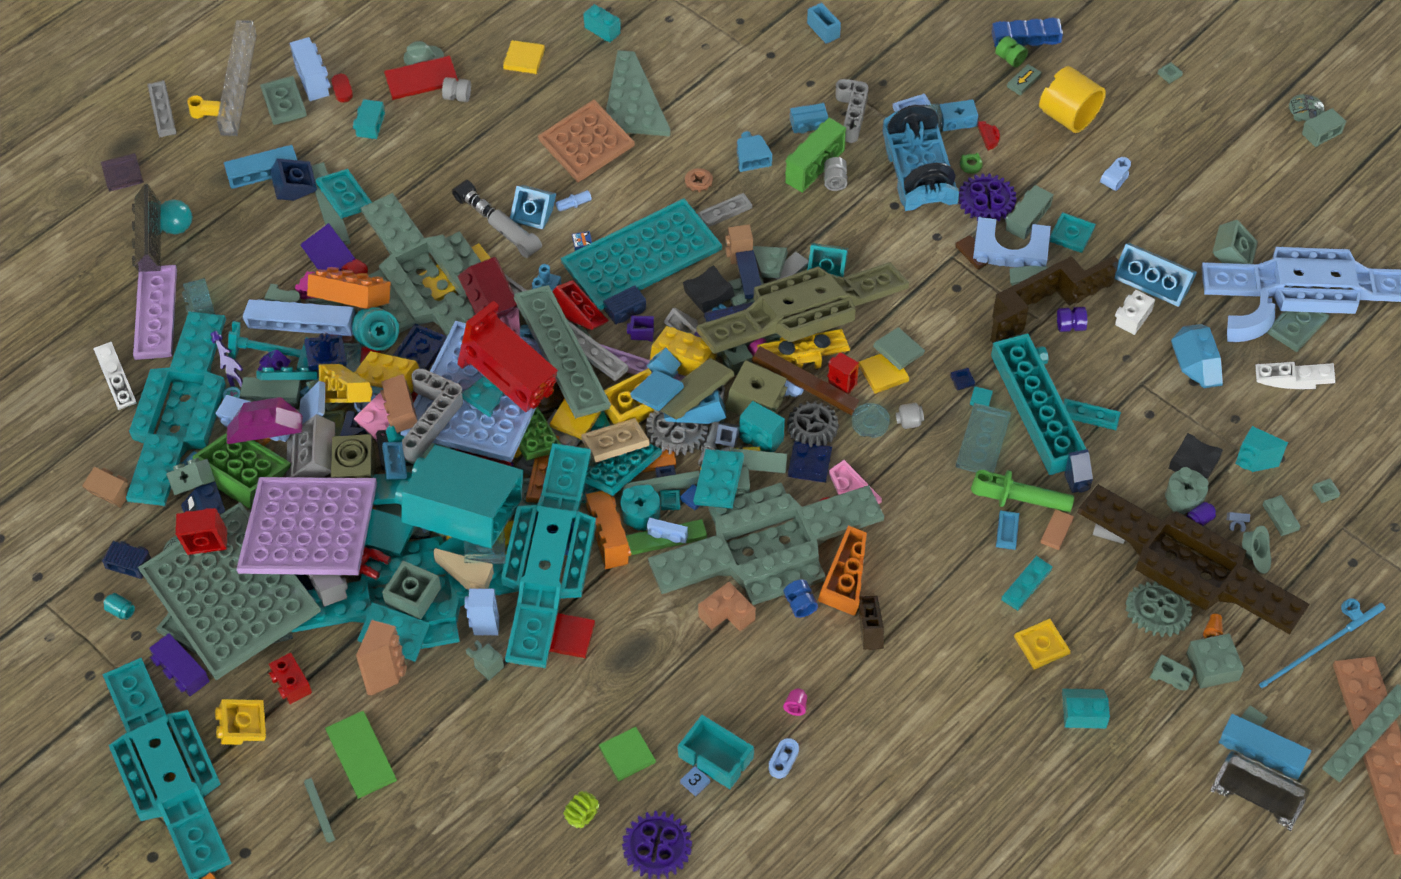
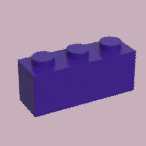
M169 633L149 648L152 654L150 657L152 662L157 667L159 665L162 666L165 676L169 680L173 678L176 681L174 684L181 693L185 691L191 697L210 682L203 668Z

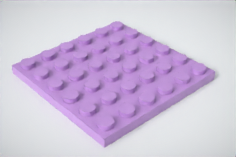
M259 477L237 565L238 574L359 575L377 486L376 478Z

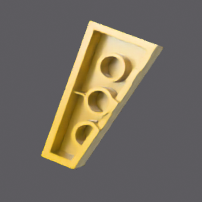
M319 364V381L325 383V403L371 402L372 388L369 381L341 364Z

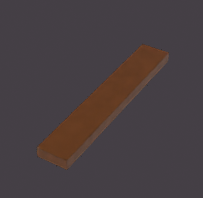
M759 346L752 358V361L787 378L789 382L850 415L853 414L859 402L858 399Z

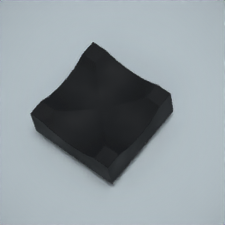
M714 265L709 267L702 275L683 282L685 293L703 313L735 296L733 286L721 276Z
M1187 433L1179 449L1171 459L1168 469L1176 472L1183 467H1188L1191 470L1197 471L1208 480L1221 457L1223 449L1207 445L1195 436Z

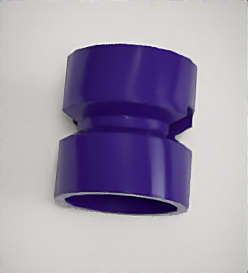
M1069 307L1058 308L1057 327L1059 332H1070L1072 328L1075 331H1086V308L1074 307L1073 310H1070Z

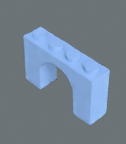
M978 217L973 258L977 259V262L987 263L988 261V264L1015 268L1022 266H1046L1051 226L1032 224L1030 243L1022 249L1011 250L1002 247L995 239L996 219Z

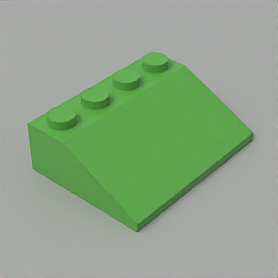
M227 433L193 455V459L199 458V461L208 459L217 488L249 509H252L259 477H283L291 467L290 462L255 440L227 444Z

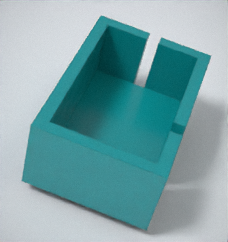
M701 715L679 743L678 757L693 767L697 764V768L701 772L731 789L741 776V771L744 772L753 760L754 746L704 715Z

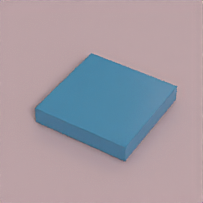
M655 370L630 395L632 399L660 411L684 388L682 382Z

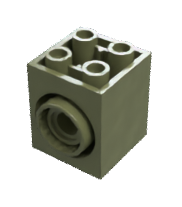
M745 360L730 388L725 409L741 415L749 404L754 401L777 414V409L781 407L788 388L785 386L787 378Z
M371 434L332 437L331 478L374 477V474H376V452Z

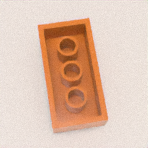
M328 267L327 270H316L315 273L308 274L307 296L369 309L390 303L391 282L383 280V277L376 276L371 278L368 277V274H353V271L350 270L338 271L336 267Z

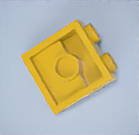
M221 700L219 707L215 709V719L220 721V726L216 728V738H221V744L242 745L243 741H265L266 729L263 700Z

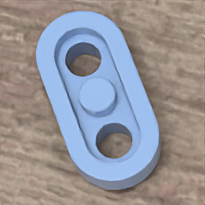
M787 738L778 744L769 762V772L773 777L784 778L790 772L799 754V745L795 740ZM785 750H791L792 752L787 754ZM777 767L783 768L781 771L776 770Z

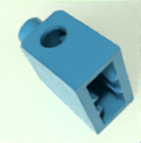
M749 131L743 132L741 138L737 140L739 172L772 166V152L762 136H752Z

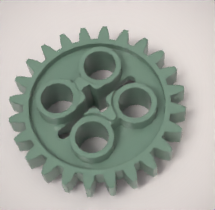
M1155 581L1153 585L1146 582L1145 586L1140 583L1138 588L1133 587L1125 603L1127 605L1125 611L1129 612V618H1133L1132 623H1139L1138 629L1144 627L1145 633L1152 631L1153 636L1156 633H1160L1161 637H1163L1167 633L1168 636L1172 637L1173 632L1179 635L1180 630L1184 632L1185 628L1189 626L1192 617V607L1189 606L1190 601L1185 600V598L1162 585L1158 586Z

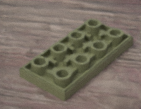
M709 358L680 381L683 383L684 388L661 411L676 420L682 418L687 411L699 405L700 401L712 395L721 385L726 384L734 376L733 371Z

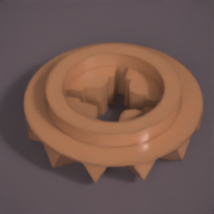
M697 168L690 170L685 176L686 186L691 188L692 192L694 190H698L699 193L701 190L707 191L708 187L712 186V174L705 169Z

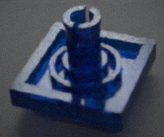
M322 333L319 337L304 339L309 371L319 370V364H341L347 367L342 335L331 336L325 333L324 337Z

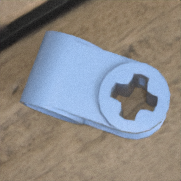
M1125 157L1116 159L1109 169L1103 173L1100 183L1117 191L1129 176L1130 160Z

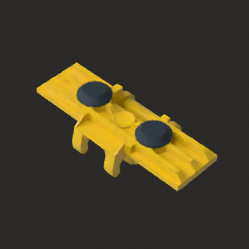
M842 329L816 333L790 343L781 337L779 341L757 345V348L761 346L801 369L804 363L815 362V369L821 368L822 356L850 351Z

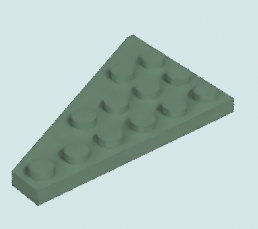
M618 50L606 112L626 133L670 136V127L635 52Z

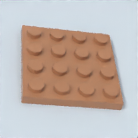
M592 100L538 135L539 141L578 183L635 146L634 141L595 100Z

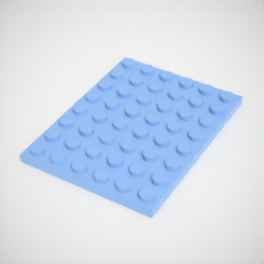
M455 321L430 372L461 385L463 393L484 375L473 365H467L463 369L457 365L466 323ZM521 337L544 357L534 339ZM503 393L498 406H495L491 417H488L463 399L462 406L432 443L512 462L535 409L531 408L525 412ZM419 394L414 402L418 420L434 402ZM412 428L401 431V435L406 436Z

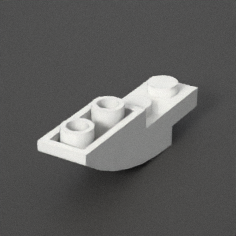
M112 342L93 348L118 410L137 404Z
M1294 362L1256 364V379L1258 383L1273 387L1316 389V384L1335 383L1334 363L1295 366Z

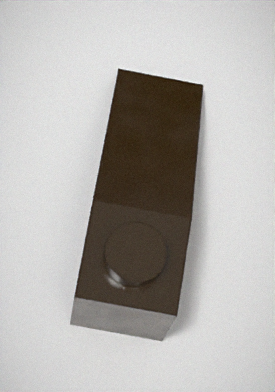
M859 596L858 609L863 650L884 649V626L878 596Z

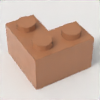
M730 582L698 604V615L711 630L725 619H728L739 631H742L755 621L756 608Z

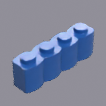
M1058 18L1032 19L1028 21L1015 20L1012 22L999 21L992 25V37L995 47L1006 36H1010L1017 41V44L1022 46L1054 45L1062 42L1063 32L1060 19Z

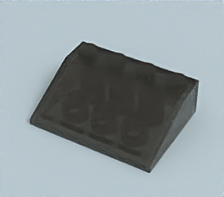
M144 184L135 196V203L132 204V212L135 214V221H132V229L135 232V238H132V247L135 249V255L132 256V264L139 272L161 271V201L148 184Z

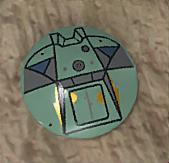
M1301 94L1291 99L1289 109L1296 121H1307L1323 112L1324 105L1318 98L1312 95Z

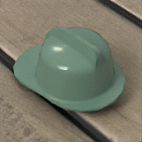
M416 41L407 46L403 59L406 65H412L442 58L444 53L436 46H428L425 42Z
M1260 525L1254 531L1243 534L1242 548L1246 550L1245 556L1253 560L1256 569L1260 573L1265 574L1271 567L1270 540L1268 530L1265 526Z

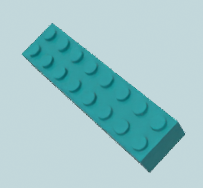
M1029 334L994 342L991 357L1048 474L1052 475L1065 471L1069 453L1085 450L1086 447Z

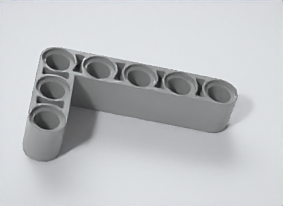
M417 369L412 373L413 390L415 393L434 402L402 441L404 457L409 461H416L417 458L424 454L463 404L461 385L425 369Z

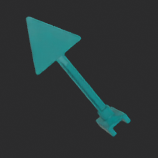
M232 322V332L229 331L228 349L231 350V353H228V356L235 360L239 348H251L267 352L277 349L283 355L299 357L297 370H300V367H311L312 369L319 367V364L340 363L338 357L308 337L305 338L301 350L257 342L240 337V322Z

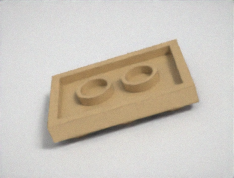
M635 418L581 435L585 447L591 449V456L595 462L650 446L648 437Z

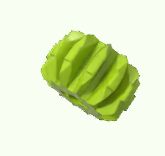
M581 791L578 795H574L573 799L566 805V810L563 813L567 822L576 828H583L585 825H588L598 812L599 804L598 800L595 799L596 797L587 791Z

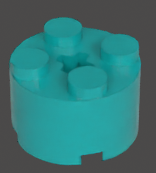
M636 485L623 491L621 497L623 522L627 526L633 527L634 530L645 531L647 530L649 518L660 519V498L651 485Z

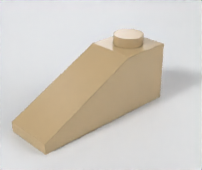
M434 549L435 561L466 589H488L494 573L493 564Z

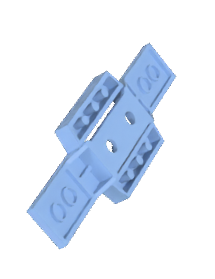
M1275 247L1273 258L1260 264L1202 263L1201 267L1205 295L1260 297L1261 290H1269L1268 297L1275 298L1280 311L1356 314L1359 300L1401 302V270L1369 269L1356 262L1349 249ZM1294 271H1301L1304 275L1297 276L1294 274ZM1331 272H1338L1341 276L1334 277L1331 275ZM1304 286V287H1306V288H1288V287ZM1316 286V287H1323V288H1326V289H1315V288H1311V287ZM1331 287H1341L1342 289H1329V288H1331Z

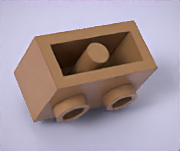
M750 225L728 228V235H725L726 246L728 247H725L726 257H730L731 264H737L736 252L753 250V236Z
M94 467L82 487L89 493L121 508L126 500L130 485L127 484L128 480L120 475L115 477L113 472L104 467L102 470Z

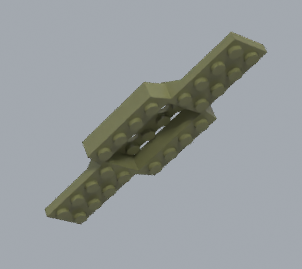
M891 262L846 277L828 274L820 267H815L754 287L755 302L746 310L697 325L696 332L714 354L777 333L790 343L855 321V306L909 289V282ZM820 290H821V291H826V292L823 293V294L817 293V291H820ZM789 301V302H793V303H792V304H785L784 302ZM834 302V303H831V304L822 306V305L825 304V303ZM817 307L816 309L805 312L807 309ZM797 312H798V313H801V314H798V315L789 317L791 314H794V313H797Z

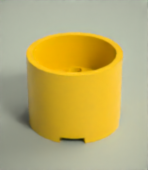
M1066 66L1054 75L1056 79L1050 84L1049 88L1045 87L1039 101V108L1073 133H1078L1085 129L1096 117L1105 100L1106 91L1076 69Z

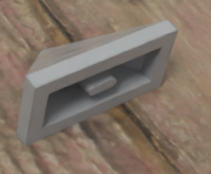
M673 308L664 320L668 327H673L693 335L696 333L697 320L677 308Z

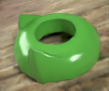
M978 153L962 155L960 159V167L966 173H978L983 167ZM974 160L976 161V164L969 165L967 161Z

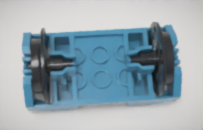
M910 105L885 118L883 121L885 147L889 162H893L898 178L897 190L905 211L914 210L927 203L943 202L947 205L958 204L959 190L955 184L956 176L949 164L938 127L936 111L924 105Z

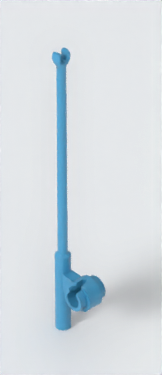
M1350 598L1344 601L1341 605V610L1350 617L1352 622L1267 680L1262 681L1259 686L1261 688L1266 687L1269 683L1339 637L1355 630L1385 610L1384 604L1379 603L1363 614L1360 610V603L1356 599Z

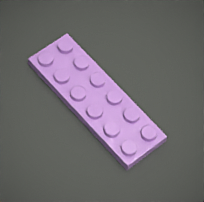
M176 265L139 268L133 352L135 360L173 356Z

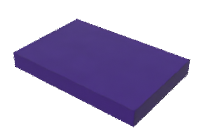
M329 223L300 244L318 270L336 267L338 271H341L343 265L355 259Z

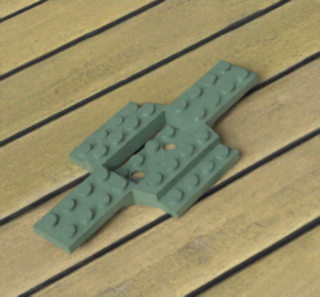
M393 193L361 207V212L390 254L379 265L380 270L368 275V277H383V280L391 282L390 303L381 305V308L390 312L396 318L399 324V333L415 325L435 322L441 327L445 335L448 336L455 321L466 323V321L476 315L459 281L458 275L468 267L481 261L460 231L447 238L444 235L424 238ZM429 254L432 255L459 294L458 296L452 291L446 294L443 300L437 301L431 296V289L425 288L422 284L424 278L428 276L435 278L439 275V270L429 257ZM419 269L427 270L426 274L422 276L417 275L416 272ZM439 280L437 282L439 290H445L448 287L446 280Z
M778 483L735 497L733 509L708 506L709 513L716 527V536L649 557L648 563L661 594L716 576H732L744 589L749 602L752 605H756L784 595L785 587L794 581L803 579L808 582L809 586L824 582L826 576L818 561V546L830 538L845 534L848 525L860 529L884 521V514L869 485L801 507L790 494L786 493L782 483ZM794 518L793 521H788L785 524L770 527L767 530L726 542V540ZM782 536H787L791 541L788 544H782L779 539ZM750 548L754 553L752 556H745L742 553L743 550Z

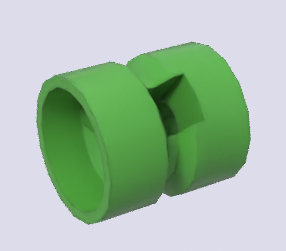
M1010 36L1004 37L995 50L999 57L1006 60L1013 67L1020 66L1028 54V50L1021 44H1017V41Z

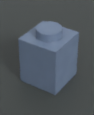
M721 422L718 425L715 443L735 447L738 444L740 425Z

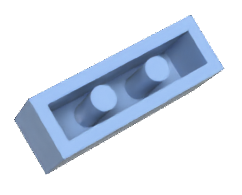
M469 589V596H465V609H467V618H469V628H473L474 635H498L500 617L494 589Z

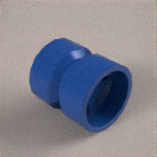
M803 579L788 584L784 589V595L790 603L791 610L794 616L798 618L806 617L818 608V603L814 595L811 594L812 591L808 582Z

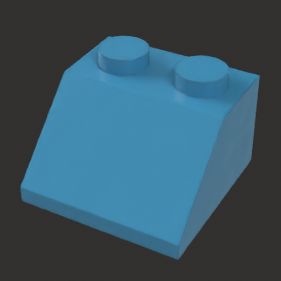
M526 185L516 186L510 218L516 223L543 230L553 211L556 193Z

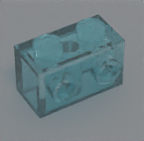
M205 278L183 284L185 289L182 292L184 302L189 304L186 305L187 313L215 314Z

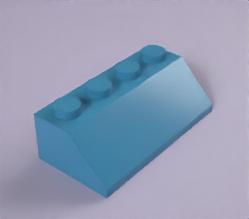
M1127 243L1119 258L1115 279L1179 307L1189 291L1197 272L1136 245Z

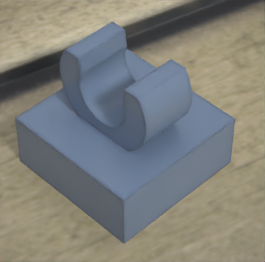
M1228 512L1226 520L1232 521L1229 529L1234 531V525L1238 523L1241 526L1240 531L1244 532L1246 529L1244 522H1250V514Z

